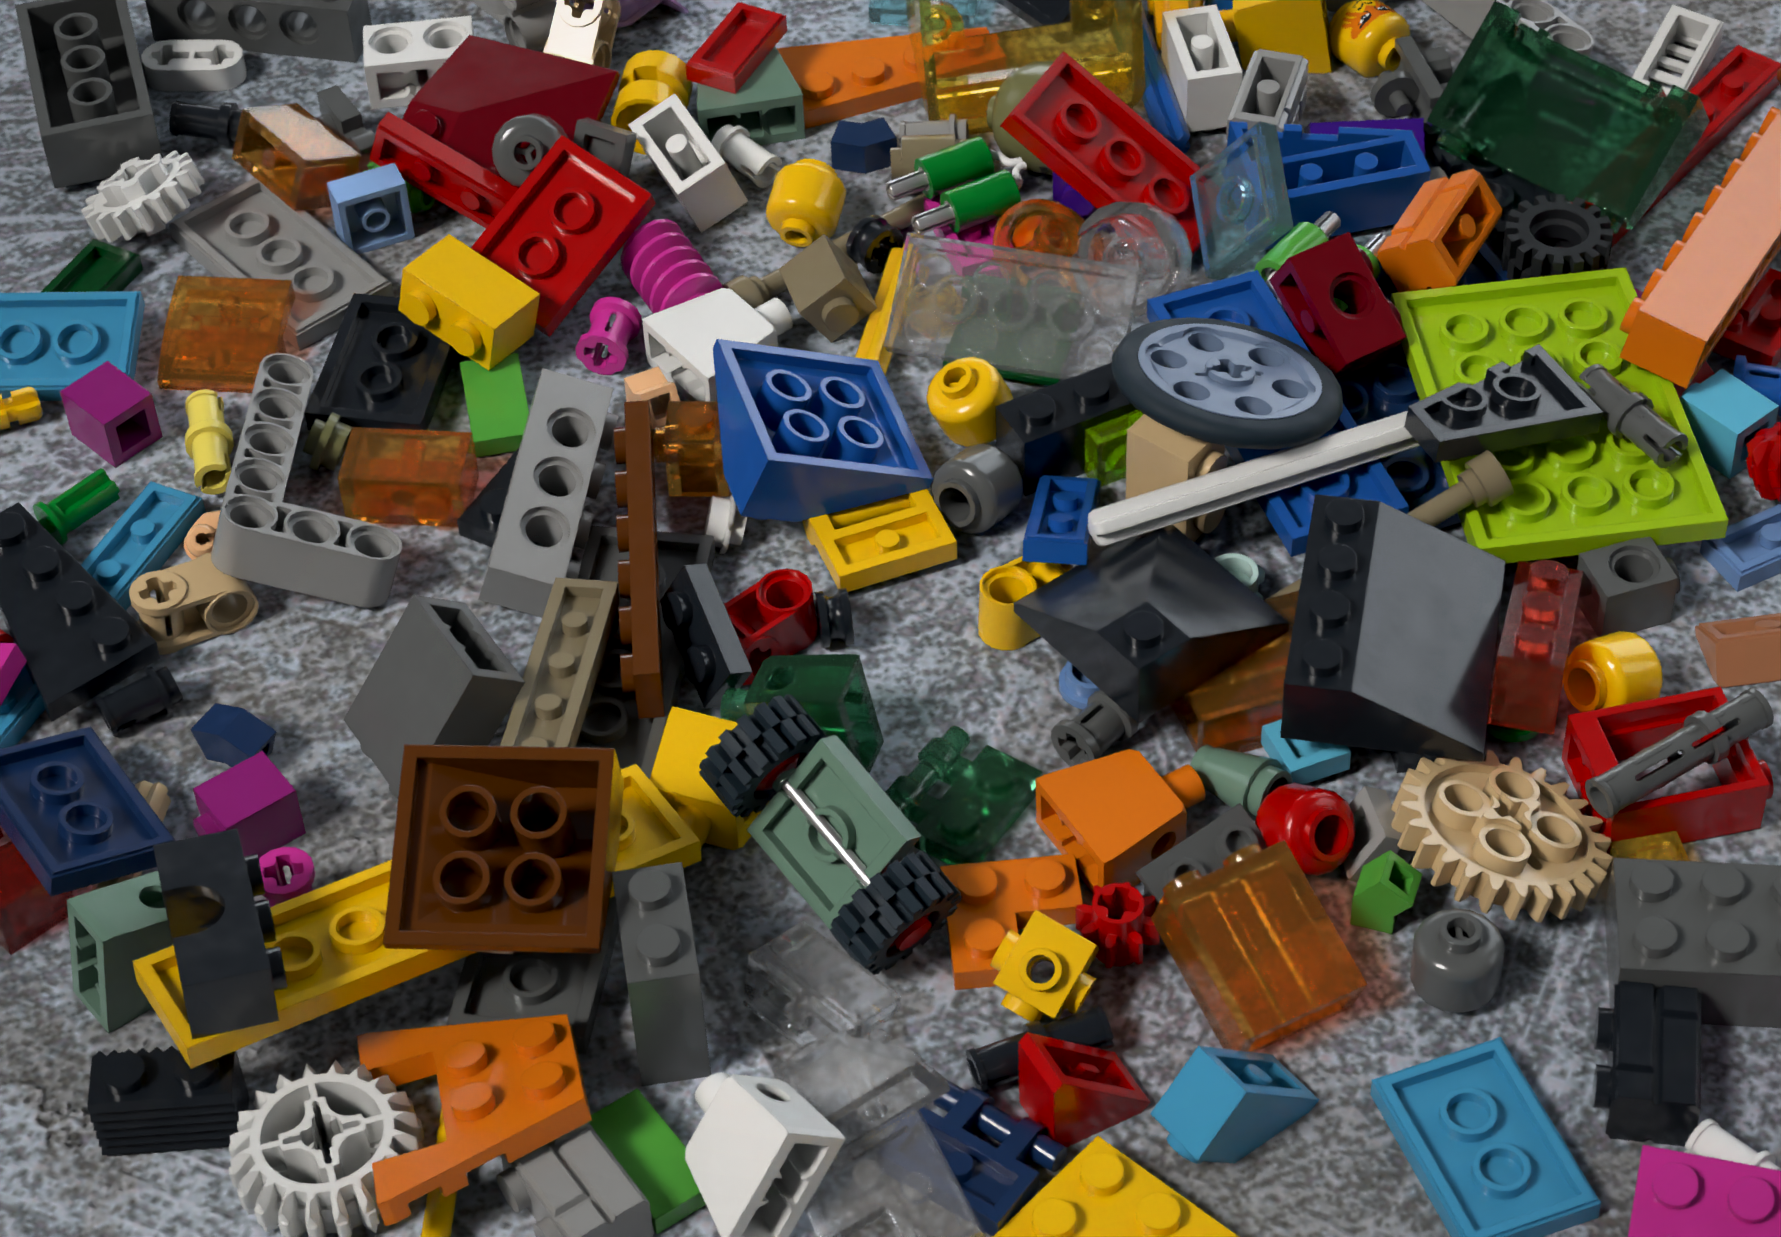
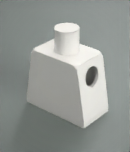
M720 288L642 319L647 363L652 368L658 366L667 381L674 382L676 389L712 422L719 419L713 346L716 340L723 339L778 347L777 336L790 330L793 326L791 314L780 299L773 298L756 308H752L732 289Z
M723 1072L712 1074L699 1084L695 1092V1100L705 1114L685 1148V1160L721 1237H789L846 1139L834 1125L786 1082L772 1078L738 1074L729 1075Z

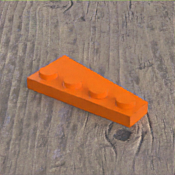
M986 27L777 48L802 91L805 129L1006 75V57Z

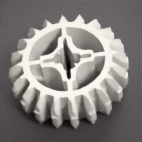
M336 1060L329 1071L323 1074H317L306 1064L303 1078L293 1082L279 1074L276 1085L277 1092L272 1094L256 1091L255 1101L253 1102L255 1110L240 1111L237 1123L239 1132L230 1135L229 1152L231 1166L229 1167V1174L233 1187L238 1188L237 1193L241 1206L247 1210L248 1215H256L258 1224L264 1228L266 1233L280 1228L283 1237H300L305 1232H308L309 1237H326L330 1233H338L339 1237H351L352 1229L361 1225L376 1233L380 1211L377 1206L372 1163L423 1148L422 1140L425 1137L422 1123L416 1117L411 1099L407 1097L405 1091H396V1086L391 1082L388 1074L373 1080L372 1073L368 1071L364 1063L349 1075L345 1074L344 1068ZM325 1142L330 1145L329 1150L332 1161L329 1164H326L324 1160L323 1144Z

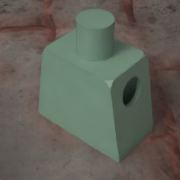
M776 46L736 94L697 83L698 125L710 142H712L717 131L725 125L745 127L750 133V139L759 145L806 139L802 91Z
M158 871L83 893L67 900L73 992L108 1033L119 1029L153 1008L136 982L132 961L173 946Z

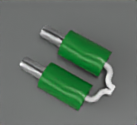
M976 136L917 158L914 161L915 172L891 180L885 185L886 193L892 201L922 191L928 199L940 196L941 206L912 216L911 224L916 234L922 235L945 225H949L954 233H959L988 221L1001 219L1004 215L1019 210L1021 208L1019 189L1023 184L1020 173L1027 170V165L1021 157L1013 159L1006 157L1001 152L990 151L986 142L980 136ZM993 159L998 160L1005 166L1014 167L1012 175L1005 169L994 173Z

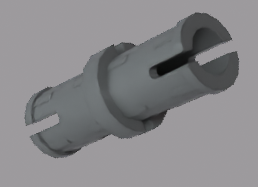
M1594 364L1581 373L1579 378L1591 387L1587 389L1580 382L1575 383L1603 411L1602 417L1607 420L1608 430L1619 439H1629L1660 468H1667L1680 459L1682 454L1671 445L1674 443L1680 449L1686 450L1688 438L1653 410L1654 405L1651 399L1641 392L1632 393L1601 364Z

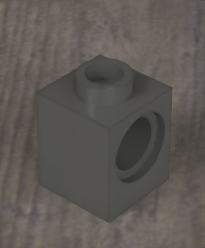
M1651 537L1631 539L1579 553L1573 599L1597 637L1618 631L1636 632L1671 621L1675 594L1680 591V576L1673 560L1670 557L1663 556Z

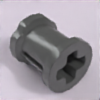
M1099 690L1095 691L1088 698L1087 707L1072 720H1061L1051 730V740L1059 756L1069 766H1074L1101 758L1102 754L1116 741H1124L1138 731V723L1103 691Z

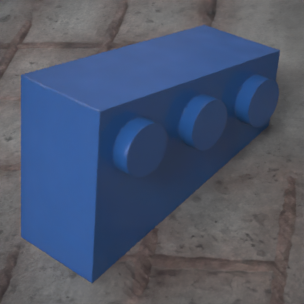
M1229 121L1225 171L1259 251L1273 248L1299 222L1306 221L1314 224L1326 211L1336 213L1341 220L1340 227L1331 236L1396 224L1424 182L1430 180L1431 170L1412 130L1339 127L1338 135L1302 133V125L1284 124L1283 132L1247 130L1248 122Z

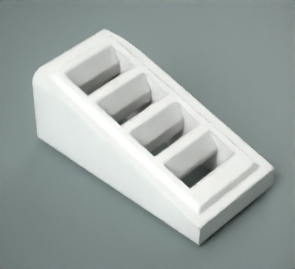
M1672 5L1627 86V92L1672 108L1697 84L1712 62L1722 42L1724 22ZM1676 41L1687 46L1696 48V50L1693 51L1682 46L1676 45L1674 43ZM1666 54H1670V55H1673V56H1675V57H1678V58L1687 60V61H1689V63L1687 64V63H1684V62H1681V61H1678V60H1675V59L1666 57ZM1658 66L1678 72L1682 74V76L1678 77L1660 71L1657 68ZM1651 78L1656 81L1674 86L1675 89L1672 90L1670 88L1652 83L1649 81V79Z

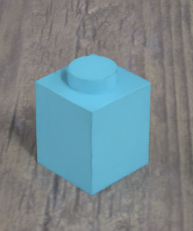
M1724 369L1719 370L1700 384H1692L1680 397V402L1705 463L1729 479L1747 467L1746 458L1748 457L1746 444L1754 438V434L1759 430L1773 427L1776 423L1779 405Z

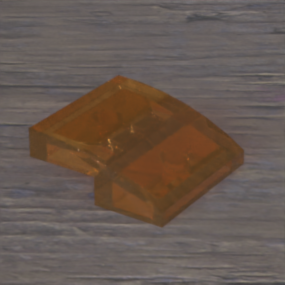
M178 275L163 333L157 377L159 389L191 391L208 389L215 392L252 393L262 359L270 354H287L283 335L295 301L292 280Z

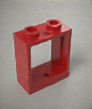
M1721 686L1568 715L1561 759L1579 799H1586L1589 802L1585 791V782L1590 778L1603 774L1618 765V761L1632 757L1642 749L1681 729L1684 725V720L1697 711L1709 713L1728 702ZM1723 727L1693 742L1692 746L1694 747L1723 730ZM1749 737L1730 747L1729 755L1725 759L1712 764L1722 786L1638 801L1618 811L1615 816L1610 818L1602 817L1590 802L1585 812L1587 816L1603 820L1599 834L1611 838V843L1606 853L1612 857L1761 828L1766 800L1771 799L1773 796V779L1767 763L1763 759L1757 760L1748 742Z

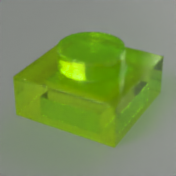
M1140 410L1130 412L1085 430V474L1088 478H1097L1101 481V487L1126 478L1127 429L1143 415Z

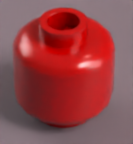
M1299 783L1279 786L1268 794L1260 805L1255 824L1259 828L1267 848L1279 862L1286 865L1291 871L1313 876L1333 872L1343 864L1353 848L1356 835L1354 814L1346 800L1334 791Z

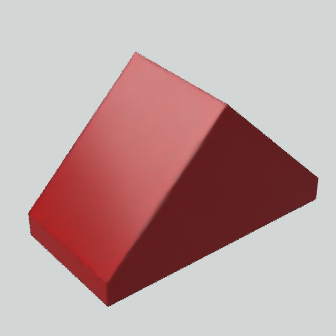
M1029 1032L1018 1042L1019 1103L1032 1120L1047 1127L1048 1137L1066 1147L1072 1146L1142 1113L1151 1103L1115 1052Z

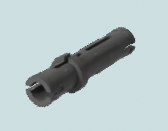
M1749 688L1743 691L1740 696L1709 713L1697 711L1684 720V725L1681 729L1642 749L1637 754L1603 774L1585 782V791L1589 802L1602 817L1610 818L1615 816L1618 811L1655 790L1666 786L1669 782L1702 763L1716 764L1729 755L1730 747L1773 724L1774 715L1772 708L1763 694L1754 688ZM1723 727V730L1694 747L1692 746L1693 742ZM1667 758V763L1636 780L1637 774Z

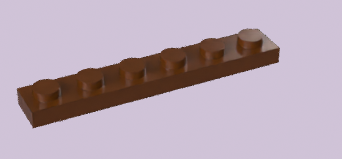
M649 400L624 402L625 427L614 428L616 464H626V470L615 471L618 508H628V514L616 515L619 553L629 552V560H618V582L620 598H631V606L619 607L622 645H632V653L620 654L623 693L636 694L639 719L665 717L654 440Z

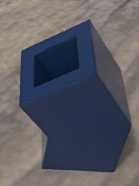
M884 117L864 123L839 120L830 142L832 168L867 174L890 167V148L897 147V137Z
M215 703L190 729L207 760L226 763L230 767L243 762L261 751L268 757L273 751L276 730L244 708Z

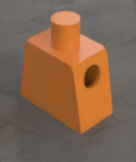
M1127 749L1036 778V823L1062 855L1075 853L1078 875L1092 893L1093 887L1096 885L1103 887L1112 883L1130 882V885L1135 887L1141 883V880L1136 875L1138 870L1186 839V809L1205 800V789L1198 773L1190 765H1184L1160 776L1140 751Z

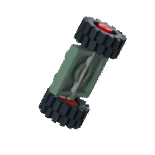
M786 694L784 697L781 695L773 697L768 705L765 702L757 705L752 715L748 717L744 714L736 720L738 725L734 729H726L718 737L721 740L719 744L710 746L705 753L708 757L700 763V776L733 816L738 817L740 815L742 818L749 816L752 811L755 814L760 812L747 828V831L829 928L831 934L867 976L869 974L876 975L883 968L885 970L892 968L899 958L905 959L913 954V949L917 945L921 944L923 946L931 938L929 935L934 930H940L947 922L944 918L954 914L958 908L956 904L961 902V893L927 853L918 851L916 854L914 852L907 854L922 835L837 735L828 737L797 699L790 694Z

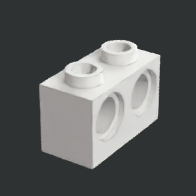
M472 16L363 26L364 71L371 110L408 106L410 100L469 35L474 36Z

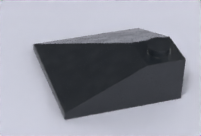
M1174 525L1116 542L1089 558L1087 565H1077L1014 602V612L1137 723L1142 722L1289 631V622Z

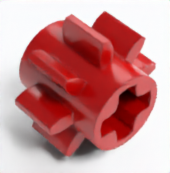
M1130 882L1112 883L1103 887L1098 885L1093 887L1092 906L1087 904L1076 905V929L1080 931V936L1098 946L1099 951L1096 958L1103 962L1106 968L1126 966L1133 962L1140 965L1143 963V944L1159 945L1161 921L1155 918L1156 898L1154 896L1143 898L1142 894L1130 885Z

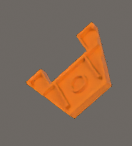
M567 1014L369 1032L357 1035L360 1066L364 1063L368 1071L372 1073L373 1080L388 1074L391 1082L395 1086H399L437 1074L446 1132V1141L372 1163L377 1206L385 1226L395 1224L411 1216L408 1203L439 1188L440 1193L444 1197H447L468 1186L467 1172L503 1154L510 1164L592 1120L575 1037Z

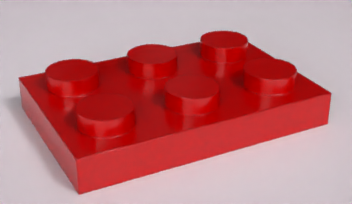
M561 135L473 244L471 249L540 293L535 328L550 338L655 206L656 202L650 192Z

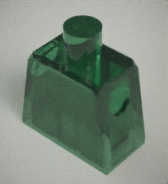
M859 655L770 656L763 660L749 690L730 687L725 691L721 701L720 716L722 719L734 722L744 714L748 717L752 715L754 708L762 702L768 705L773 697L779 695L784 697L786 694L792 695L828 737L838 736L869 774L884 743Z

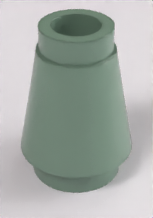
M1210 745L1200 747L1190 764L1198 773L1207 791L1231 808L1240 803L1253 821L1256 820L1257 811L1268 794L1279 786L1292 783L1290 773L1283 770L1280 762L1276 759L1215 748Z

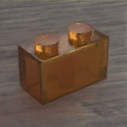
M296 103L243 108L232 159L294 211L331 207L327 182L357 174L361 155Z
M352 427L337 478L345 517L373 524L458 527L457 519L473 502L479 479L472 432Z

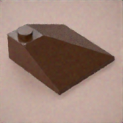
M404 744L383 938L385 949L601 953L613 884L612 872H615L619 849L624 779L615 748Z

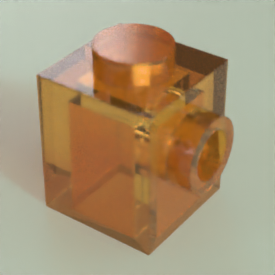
M668 401L666 425L655 427L654 457L656 463H666L669 496L730 497V489L723 471L717 401Z

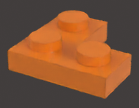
M1075 853L940 866L942 872L962 896L961 902L956 904L958 908L954 914L945 918L947 921L946 928L955 990L996 986L993 982L999 971L991 967L990 963L998 947L1010 930L1018 933V929L1025 928L1035 909L1061 925L1076 924V905L1083 904Z

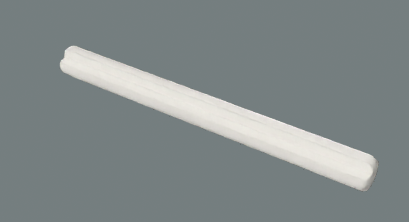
M1405 411L1319 438L1312 442L1284 449L1094 509L1088 514L1087 526L1096 545L1104 547L1420 445L1404 427L1408 412Z

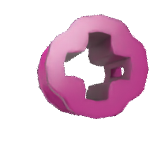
M610 296L600 298L594 303L589 314L590 330L588 333L580 336L575 350L577 358L588 370L597 374L612 375L624 369L629 358L627 344L629 340L637 336L642 325V317L638 309L624 299ZM612 314H616L613 326L610 327L609 319ZM608 345V355L606 358H602L601 355L604 348Z
M280 847L270 850L260 857L259 863L265 889V895L263 896L269 900L270 907L314 890L312 889V884L315 878V869L312 858L305 851L295 847ZM285 865L289 866L291 871L290 884L286 881L283 869Z

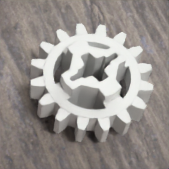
M172 151L164 158L159 153L155 154L150 160H140L139 157H136L121 164V169L109 179L102 181L97 187L99 194L88 197L85 200L88 206L83 208L81 212L99 241L106 238L108 243H112L122 235L125 240H130L136 233H146L147 236H151L165 229L166 224L176 214L185 211L190 206L188 199L200 195L201 190L199 186L205 182L187 152L179 155L178 151Z

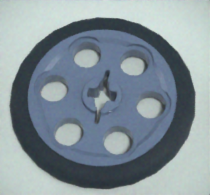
M1190 317L1163 319L1141 325L1125 335L1112 354L1114 379L1120 392L1135 408L1170 429L1214 444L1268 450L1296 447L1315 441L1330 431L1343 411L1341 387L1333 372L1322 361L1296 343L1271 332L1241 323Z

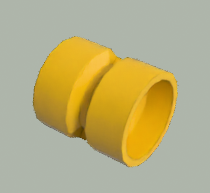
M661 50L643 51L630 58L623 70L618 89L619 94L611 116V125L632 132L628 124L674 93L687 109L691 98L693 82L687 80L686 63L676 55ZM636 138L634 152L647 155Z

